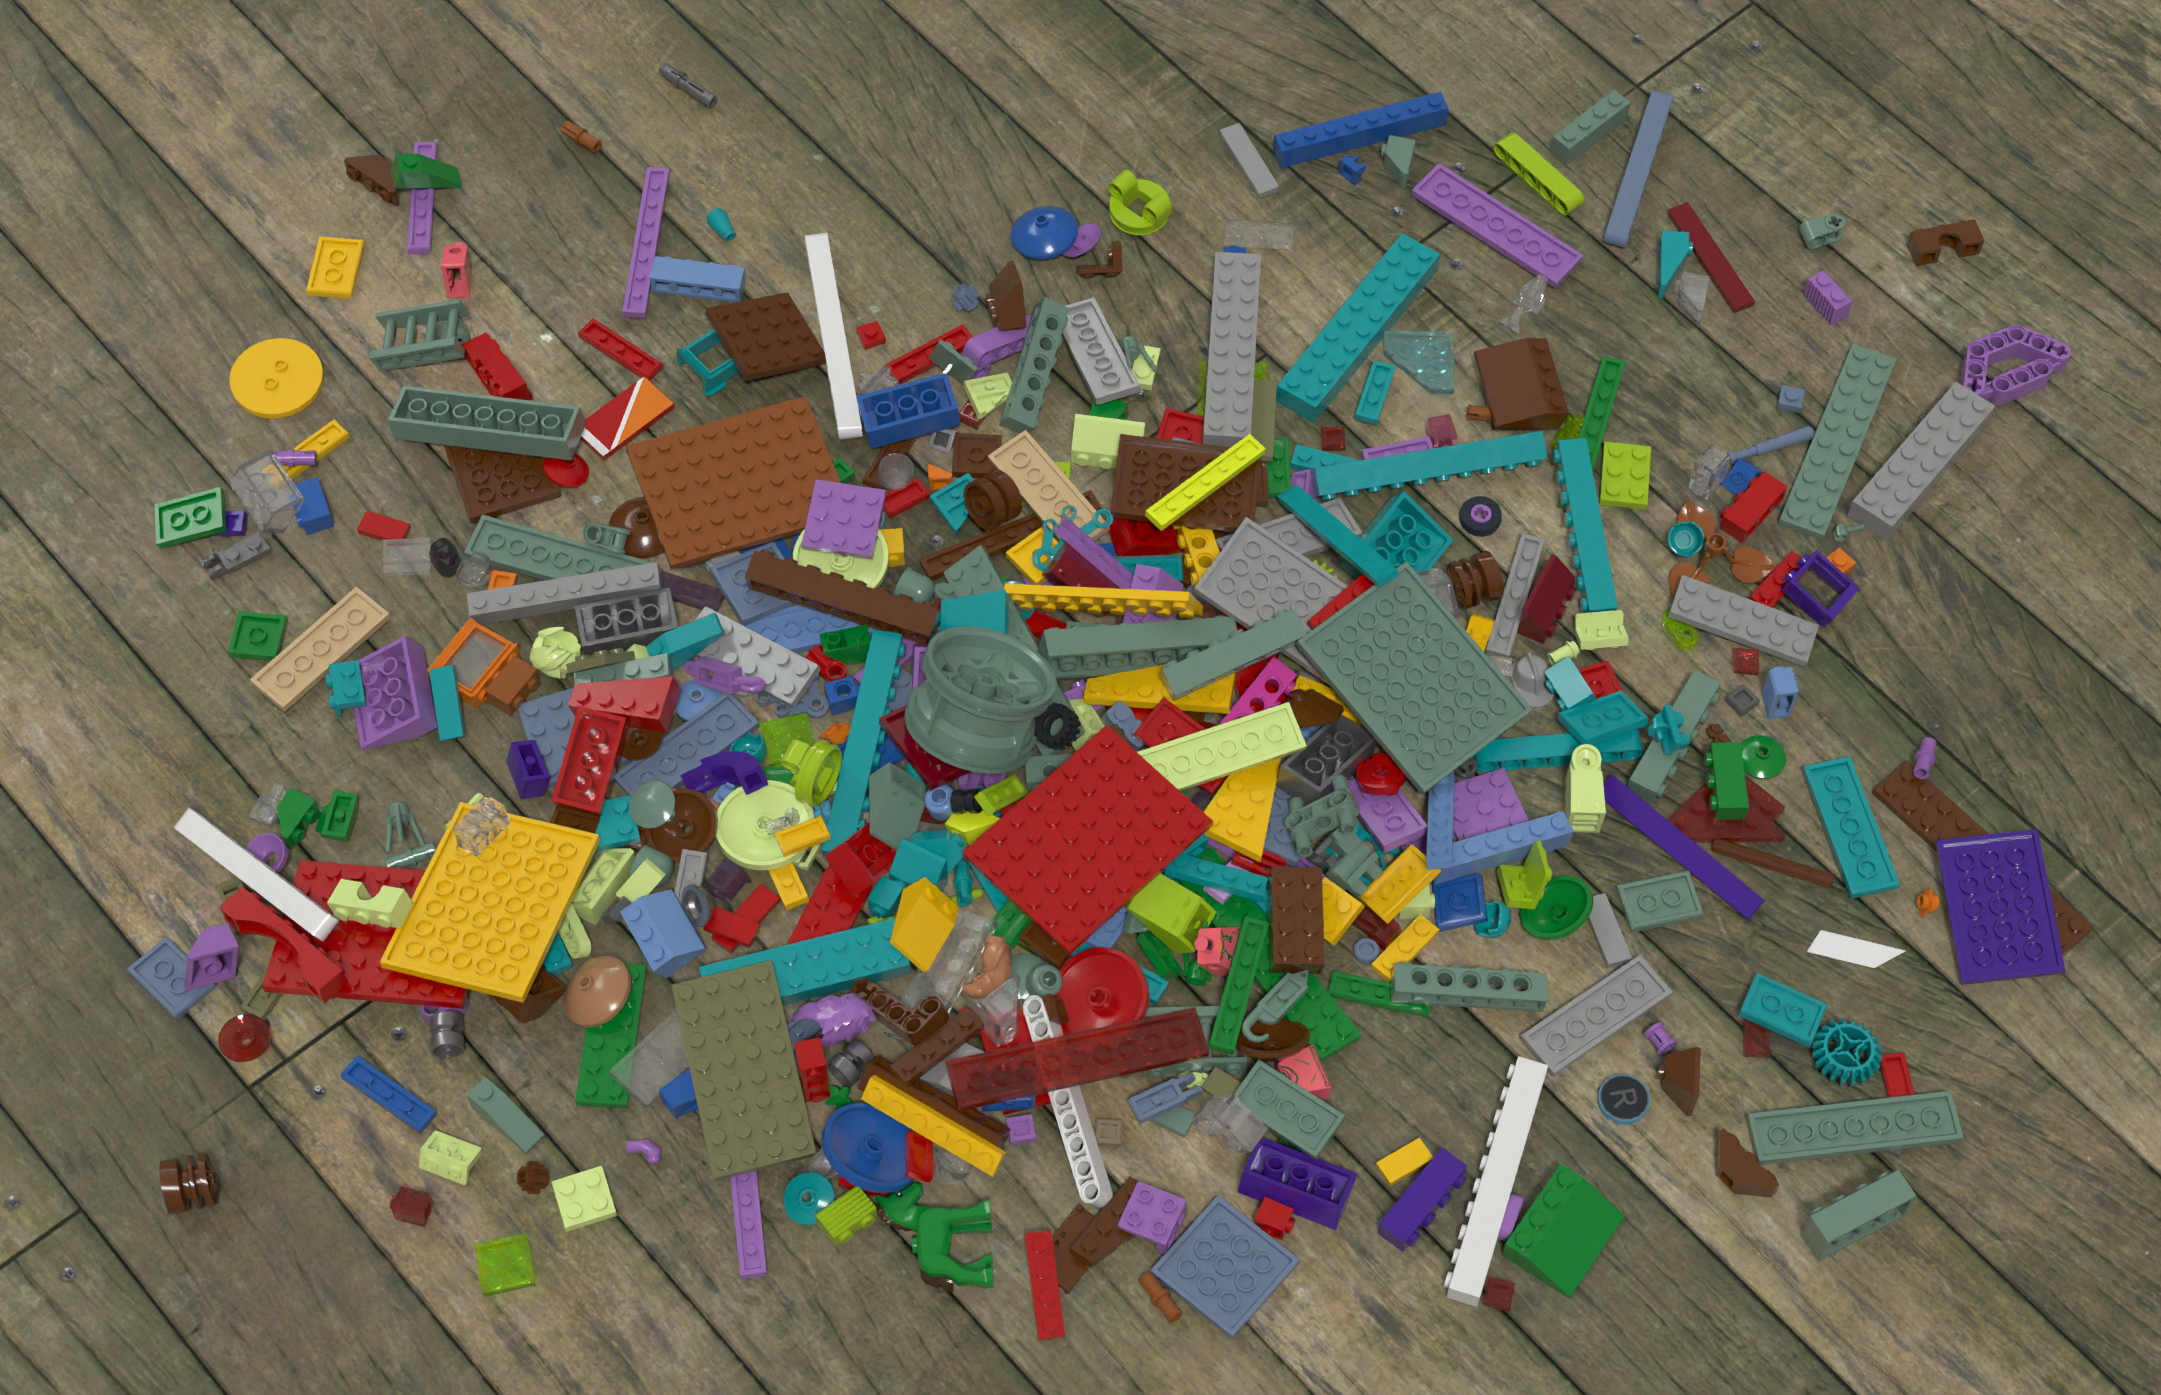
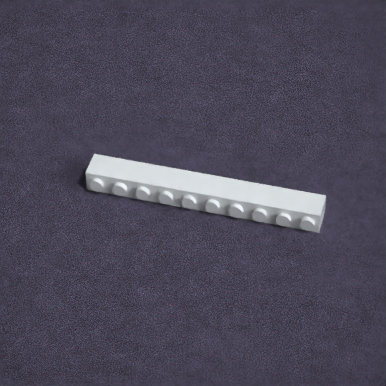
M1519 1056L1516 1065L1510 1064L1506 1078L1511 1080L1509 1088L1505 1086L1503 1088L1500 1101L1504 1102L1502 1110L1497 1109L1493 1124L1498 1126L1496 1132H1490L1486 1147L1491 1149L1488 1156L1483 1154L1479 1170L1484 1172L1482 1179L1476 1178L1472 1193L1477 1195L1475 1202L1469 1201L1465 1216L1470 1217L1468 1225L1462 1224L1458 1240L1463 1241L1461 1249L1455 1248L1451 1263L1455 1264V1269L1453 1273L1448 1271L1444 1287L1449 1288L1446 1298L1475 1307L1478 1306L1548 1065Z

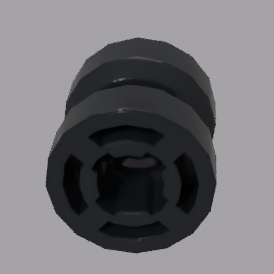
M963 789L954 790L950 796V806L953 813L965 814L967 811L970 814L981 813L983 808L974 797L981 790L969 789L967 792Z

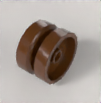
M993 470L965 486L963 493L964 503L969 515L979 527L985 530H992L1021 514L1022 497L1014 480L1007 473L1001 470Z

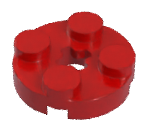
M1387 753L1371 755L1372 759L1366 762L1363 759L1356 768L1357 782L1361 792L1365 794L1396 795L1406 780V775ZM1381 772H1385V775L1378 776Z

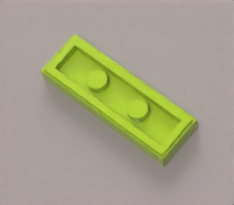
M1013 774L980 791L974 797L989 817L1023 799L1029 793L1018 777Z

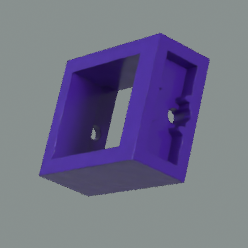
M1816 550L1810 556L1806 553L1797 563L1799 569L1797 571L1792 569L1783 579L1786 584L1780 590L1824 628L1838 615L1860 587ZM1808 567L1840 594L1828 609L1823 607L1796 583Z

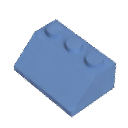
M672 889L639 897L620 911L653 972L666 979L707 950Z

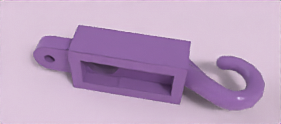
M707 656L697 660L691 659L684 664L686 673L695 676L696 684L729 694H734L740 690L748 693H757L763 691L766 687V682L760 677L742 676V667ZM709 670L713 671V676L709 675Z

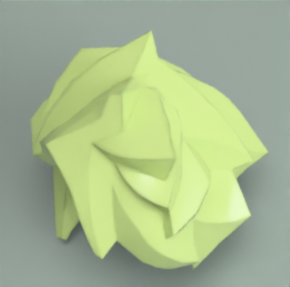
M552 627L538 632V637L531 650L530 661L535 668L546 675L565 679L567 675L566 664L575 662V657L580 656L581 645L574 634L563 631L564 627Z

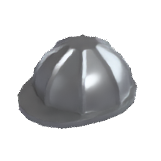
M686 886L682 892V907L694 927L705 926L713 916L714 898L702 886Z

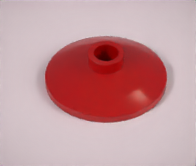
M574 453L572 460L544 458L543 470L546 476L557 485L568 488L578 487L584 484L589 476V467L586 461L577 453Z

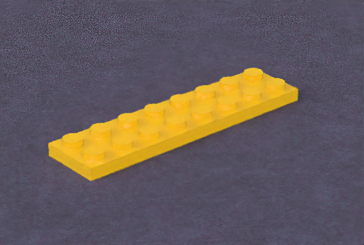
M1024 584L1004 585V590L1009 595L1011 602L1016 603L1019 609L1025 611H1032L1033 608H1041L1047 612L1064 609V611L1070 613L1087 610V612L1092 614L1110 611L1111 614L1115 615L1133 612L1137 616H1147V613H1156L1160 617H1170L1171 614H1179L1183 618H1193L1194 615L1202 616L1203 605L1190 592Z

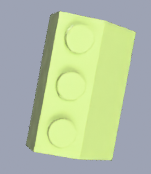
M1075 414L1071 463L1080 466L1089 465L1103 469H1116L1120 434L1145 437V423Z

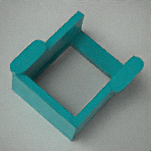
M714 329L683 349H677V365L680 367L687 363L703 380V392L709 397L725 388L726 380L739 373L732 358L710 371L696 357L719 343L723 345Z

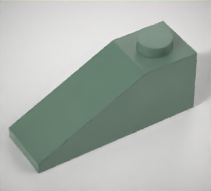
M486 1077L467 1094L471 1108L525 1154L544 1137L540 1129L503 1091Z

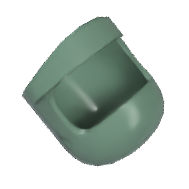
M908 567L900 577L893 595L899 597V594H904L912 597L914 602L922 604L923 601L930 603L934 595L935 586L930 578Z
M645 845L636 855L628 877L630 878L644 860L648 858L666 874L655 888L663 887L672 876L674 870L673 860L668 855Z

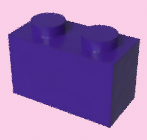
M536 741L511 742L506 762L520 799L544 796L550 777Z

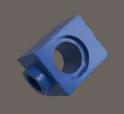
M852 676L824 683L825 697L828 700L832 716L855 710L860 685L854 684ZM848 694V696L842 697L840 695Z

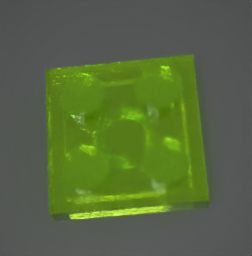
M807 713L759 723L760 731L767 747L766 756L769 767L783 766L780 763L781 754L786 752L793 739L809 744L810 747L814 745Z
M527 1233L474 1244L483 1297L536 1286Z

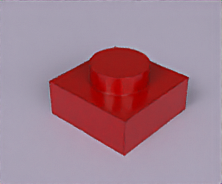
M878 321L856 327V333L864 350L886 343V337Z

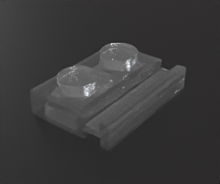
M430 538L382 540L383 575L432 574V562L429 556L432 540Z

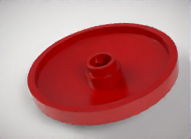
M1092 948L1076 954L1060 968L1059 972L1063 980L1062 988L1054 996L1063 999L1069 1017V1022L1061 1025L1063 1035L1082 1047L1102 1049L1121 1043L1137 1030L1147 1013L1150 993L1148 981L1143 970L1131 957L1112 948Z

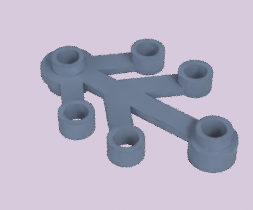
M819 673L809 686L810 696L804 693L799 701L802 704H797L795 708L762 691L757 692L755 695L756 703L761 707L777 703L775 714L780 719L807 713L814 719L824 717L829 710L828 700L820 696ZM762 696L767 697L765 700H760L759 698ZM815 704H820L819 707H813ZM782 708L786 709L785 712H779Z

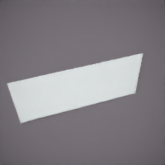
M1820 930L1807 952L1876 968L1905 952V950Z

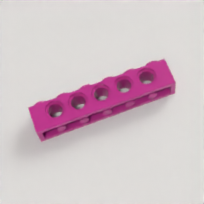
M1273 657L1232 707L1230 714H1227L1219 725L1257 713L1250 708L1252 702L1261 704L1262 711L1280 705L1282 703L1279 701L1280 697L1284 693L1288 696L1296 686V683L1293 681L1297 674ZM1265 685H1275L1277 687V692H1267L1265 689Z

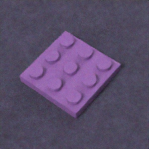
M816 479L803 535L802 549L873 559L887 494L886 490Z
M1504 768L1455 783L1454 837L1456 841L1529 821Z

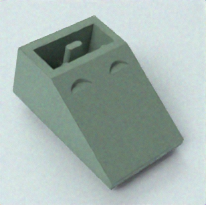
M891 762L869 776L870 835L898 850L902 839L909 841L912 833H916L925 807L926 788L924 783Z

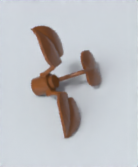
M1687 501L1679 512L1677 523L1692 521L1703 529L1704 543L1706 542L1704 550L1706 554L1698 569L1690 562L1679 563L1672 569L1669 583L1673 597H1675L1682 575L1710 585V577L1701 571L1710 557L1717 558L1725 553L1730 563H1734L1731 569L1733 576L1745 584L1759 582L1775 569L1774 563L1768 556L1749 546L1738 547L1734 551L1733 559L1729 553V547L1725 546V537L1720 533H1714L1716 529L1714 517L1691 501Z

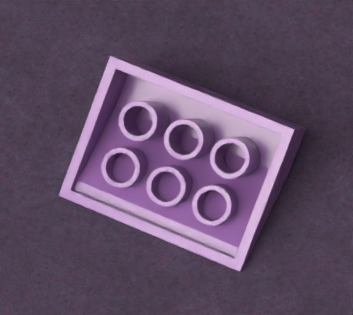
M403 636L358 660L366 705L354 708L361 749L366 750L418 738L438 728L422 645L407 636Z

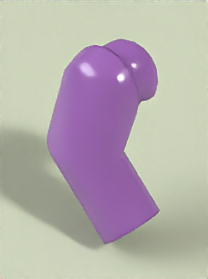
M627 1140V1153H644L647 1155L648 1163H659L661 1161V1148L651 1140Z

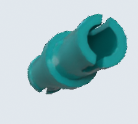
M960 860L954 867L955 878L953 885L955 890H957V903L961 907H968L969 904L973 903L971 890L973 879L970 876V866L966 860Z

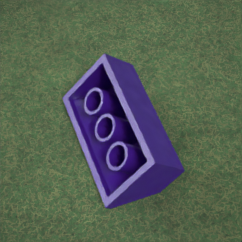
M1259 1137L1243 1170L1238 1193L1261 1202L1264 1197L1270 1198L1293 1208V1214L1336 1230L1358 1174L1318 1158L1315 1160L1307 1154Z

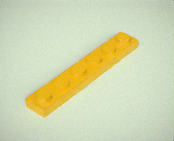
M873 1075L870 1077L861 1100L993 1177L997 1174L1006 1154L1004 1150L878 1076Z

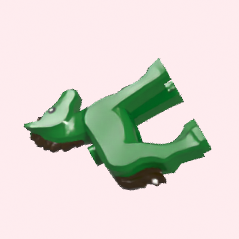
M913 1183L893 1194L886 1193L885 1196L875 1195L877 1202L875 1206L878 1209V1216L882 1217L881 1220L887 1226H894L895 1230L917 1233V1237H912V1251L918 1254L921 1279L925 1284L936 1289L941 1287L945 1292H954V1283L957 1286L969 1285L983 1289L993 1288V1255H984L979 1261L968 1265H960L949 1257L952 1234L992 1233L990 1199L979 1202L976 1206L970 1208L947 1209L917 1206V1202L923 1196V1186L918 1183Z

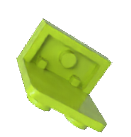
M1539 840L1534 841L1523 866L1499 864L1496 871L1506 906L1513 908L1535 909L1539 900L1543 898L1547 882L1552 877V870L1548 866L1546 859V850L1543 849L1542 843Z

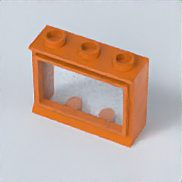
M470 617L427 669L430 683L429 669L454 665L460 700L478 709L482 703L487 701L486 688L513 656L520 658L518 644L503 638Z

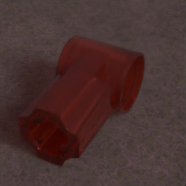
M1367 906L1364 907L1352 923L1353 926L1368 935V938L1374 940L1378 944L1379 949L1385 950L1401 932L1400 925L1394 919L1387 924Z

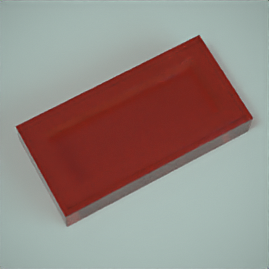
M1742 1017L1743 1057L1769 1058L1771 1055L1770 1030Z

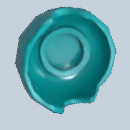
M1692 521L1675 524L1669 530L1667 538L1670 550L1677 556L1690 557L1697 554L1702 549L1705 541L1703 529Z
M748 732L745 737L739 738L731 744L730 751L748 753L754 756L760 764L765 759L767 747L761 733L755 736Z
M1494 900V903L1486 902L1488 922L1475 924V930L1478 935L1491 939L1501 937L1507 932L1511 923L1510 909L1503 902Z

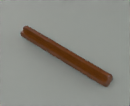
M1715 838L1712 845V852L1828 888L1832 886L1834 880L1833 873L1726 840Z

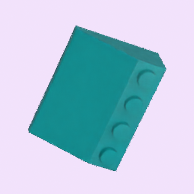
M1405 491L1390 498L1359 537L1396 569L1407 561L1422 580L1453 541ZM1344 557L1339 562L1355 579L1362 574Z

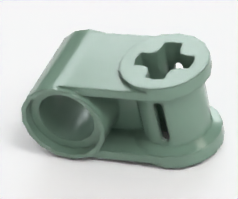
M1836 213L1816 219H1809L1799 226V231L1809 249H1816L1820 246L1837 243L1842 239L1845 219Z
M588 523L584 527L582 535L589 544L603 547L612 552L625 554L626 550L624 548L627 536L631 534V531L606 524ZM597 530H599L598 538L596 537Z

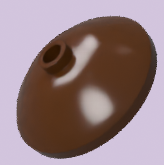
M644 497L630 499L616 508L610 517L609 526H616L631 531V534L627 536L624 548L626 550L625 555L645 559L664 553Z
M691 789L673 790L675 796V816L672 821L666 822L657 828L646 829L649 845L668 855L676 863H680L682 849L699 852L707 851L717 833L718 818L713 804L703 794ZM690 826L691 830L685 833V829Z
M1284 1018L1274 1025L1257 1021L1251 1027V1032L1256 1036L1269 1034V1038L1263 1042H1252L1243 1035L1241 1026L1235 1048L1243 1055L1265 1062L1281 1061L1301 1052L1310 1042V1032L1300 1022H1291Z

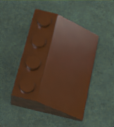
M1523 338L1474 352L1495 429L1559 430L1569 415V411L1547 338Z

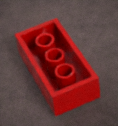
M578 706L551 800L556 806L597 816L602 815L606 800H609L630 722L627 718Z

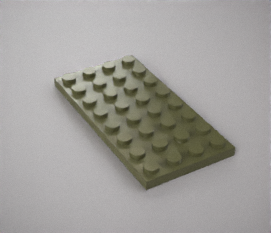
M772 960L672 984L714 1181L817 1156Z

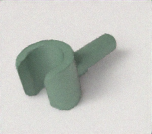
M1839 524L1833 532L1836 542H1844L1849 538V533L1863 530L1865 526L1864 524L1846 527L1845 524Z

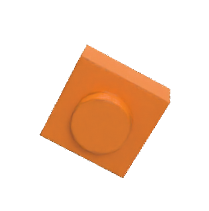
M1840 547L1826 557L1845 575L1856 566V562Z
M493 570L487 590L515 586L518 579L517 574Z
M835 722L819 736V739L827 740L830 744L840 745L847 739L846 736L849 734L850 727L847 723Z

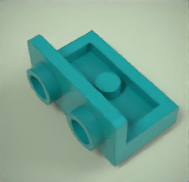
M359 661L329 664V674H325L327 688H332L333 694H328L330 709L335 708L336 717L341 716V709L366 706Z

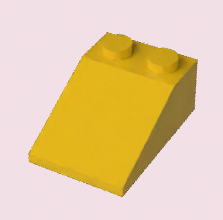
M926 877L918 880L902 891L890 943L921 971L927 972L955 925L959 907Z

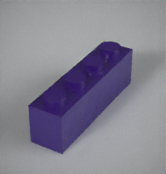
M1441 1148L1379 1223L1377 1234L1402 1252L1408 1245L1413 1247L1421 1236L1420 1230L1424 1226L1428 1228L1436 1218L1434 1213L1439 1207L1445 1208L1452 1198L1450 1193L1455 1188L1459 1190L1467 1179V1176H1465L1467 1165L1444 1148Z

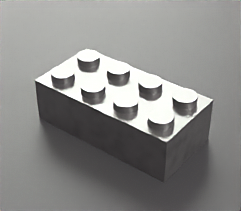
M670 587L574 606L584 655L589 654L590 656L594 654L593 652L608 650L609 652V650L623 648L625 652L634 644L646 647L663 633L678 628Z
M1341 715L1337 722L1325 724L1306 741V750L1295 752L1280 766L1276 785L1293 797H1300L1304 804L1308 805L1334 792L1332 779L1335 776L1343 775L1348 781L1355 775L1358 764L1363 759L1366 762L1372 758L1371 755L1374 754L1377 741L1370 732L1344 715Z

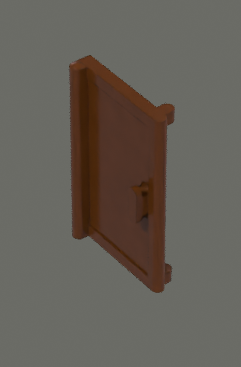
M1077 1205L1052 1237L1058 1286L1064 1290L1065 1294L1070 1293L1089 1268V1266L1070 1254V1248L1096 1218L1086 1211L1082 1205Z

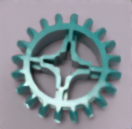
M1843 1018L1839 1020L1838 1024L1832 1020L1829 1026L1824 1025L1820 1032L1816 1034L1815 1041L1812 1044V1050H1814L1812 1059L1817 1060L1815 1068H1823L1821 1071L1822 1076L1830 1075V1083L1838 1079L1840 1086L1844 1085L1845 1081H1848L1851 1087L1854 1086L1856 1081L1861 1085L1866 1079L1870 1080L1874 1073L1878 1071L1879 1063L1882 1061V1055L1880 1054L1882 1046L1877 1045L1878 1037H1871L1872 1029H1863L1864 1022L1857 1026L1854 1019L1850 1020L1849 1024H1846ZM1834 1040L1835 1049L1832 1053H1829L1827 1044ZM1861 1052H1865L1866 1062L1861 1065L1859 1063V1056Z

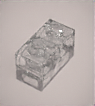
M485 794L453 827L458 846L477 857L510 823L505 805Z

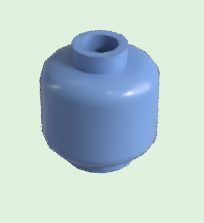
M948 785L939 786L931 791L928 790L925 794L924 802L927 811L937 820H948L953 814L950 806V796L953 789Z

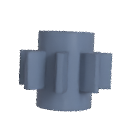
M963 283L952 292L954 297L951 300L952 304L959 312L962 309L969 312L979 303L977 299L979 293L972 284L967 287Z

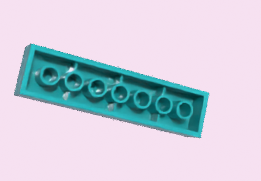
M893 918L701 966L699 969L701 977L772 960L782 1005L784 1006L824 996L825 994L828 995L851 989L855 981L865 978L876 983L911 974L909 959L890 943L896 919Z

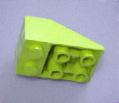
M1161 873L1130 900L1126 907L1129 912L1175 954L1194 953L1196 950L1195 940L1198 938L1199 929H1202L1204 921H1208L1209 927L1216 914V911L1200 896Z

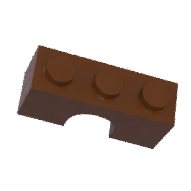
M1975 219L1962 220L1953 224H1942L1932 228L1912 231L1907 242V248L1915 266L1937 263L1942 250L1941 246L1951 247L1956 252L1958 258L1980 254L1984 238Z

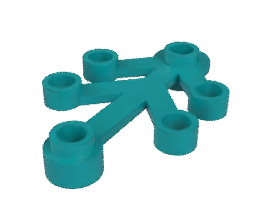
M1067 505L1062 508L1061 515L1063 518L1067 517L1073 522L1077 510L1074 506ZM1067 508H1070L1073 511L1071 517H1068L1065 514V510ZM1099 509L1093 514L1092 520L1080 529L1088 535L1097 528H1106L1111 525L1113 515L1110 514L1111 512L1108 509ZM1100 514L1105 516L1104 523L1098 521ZM1047 519L1042 523L1044 531L1042 547L1033 554V564L1040 571L1046 569L1065 541L1060 537L1059 543L1052 548L1053 532L1058 526L1054 519ZM1047 522H1052L1054 525L1051 531L1046 528ZM1042 555H1046L1048 558L1046 564L1040 561Z

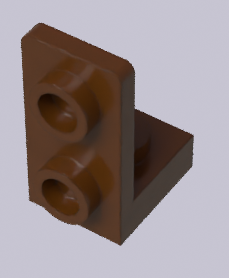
M1111 241L1112 248H1107L1108 262H1112V264L1076 265L1077 274H1081L1082 277H1093L1095 273H1104V276H1116L1117 272H1123L1121 241Z

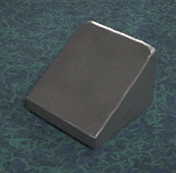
M950 429L933 432L928 448L950 454L955 442V433L959 432Z

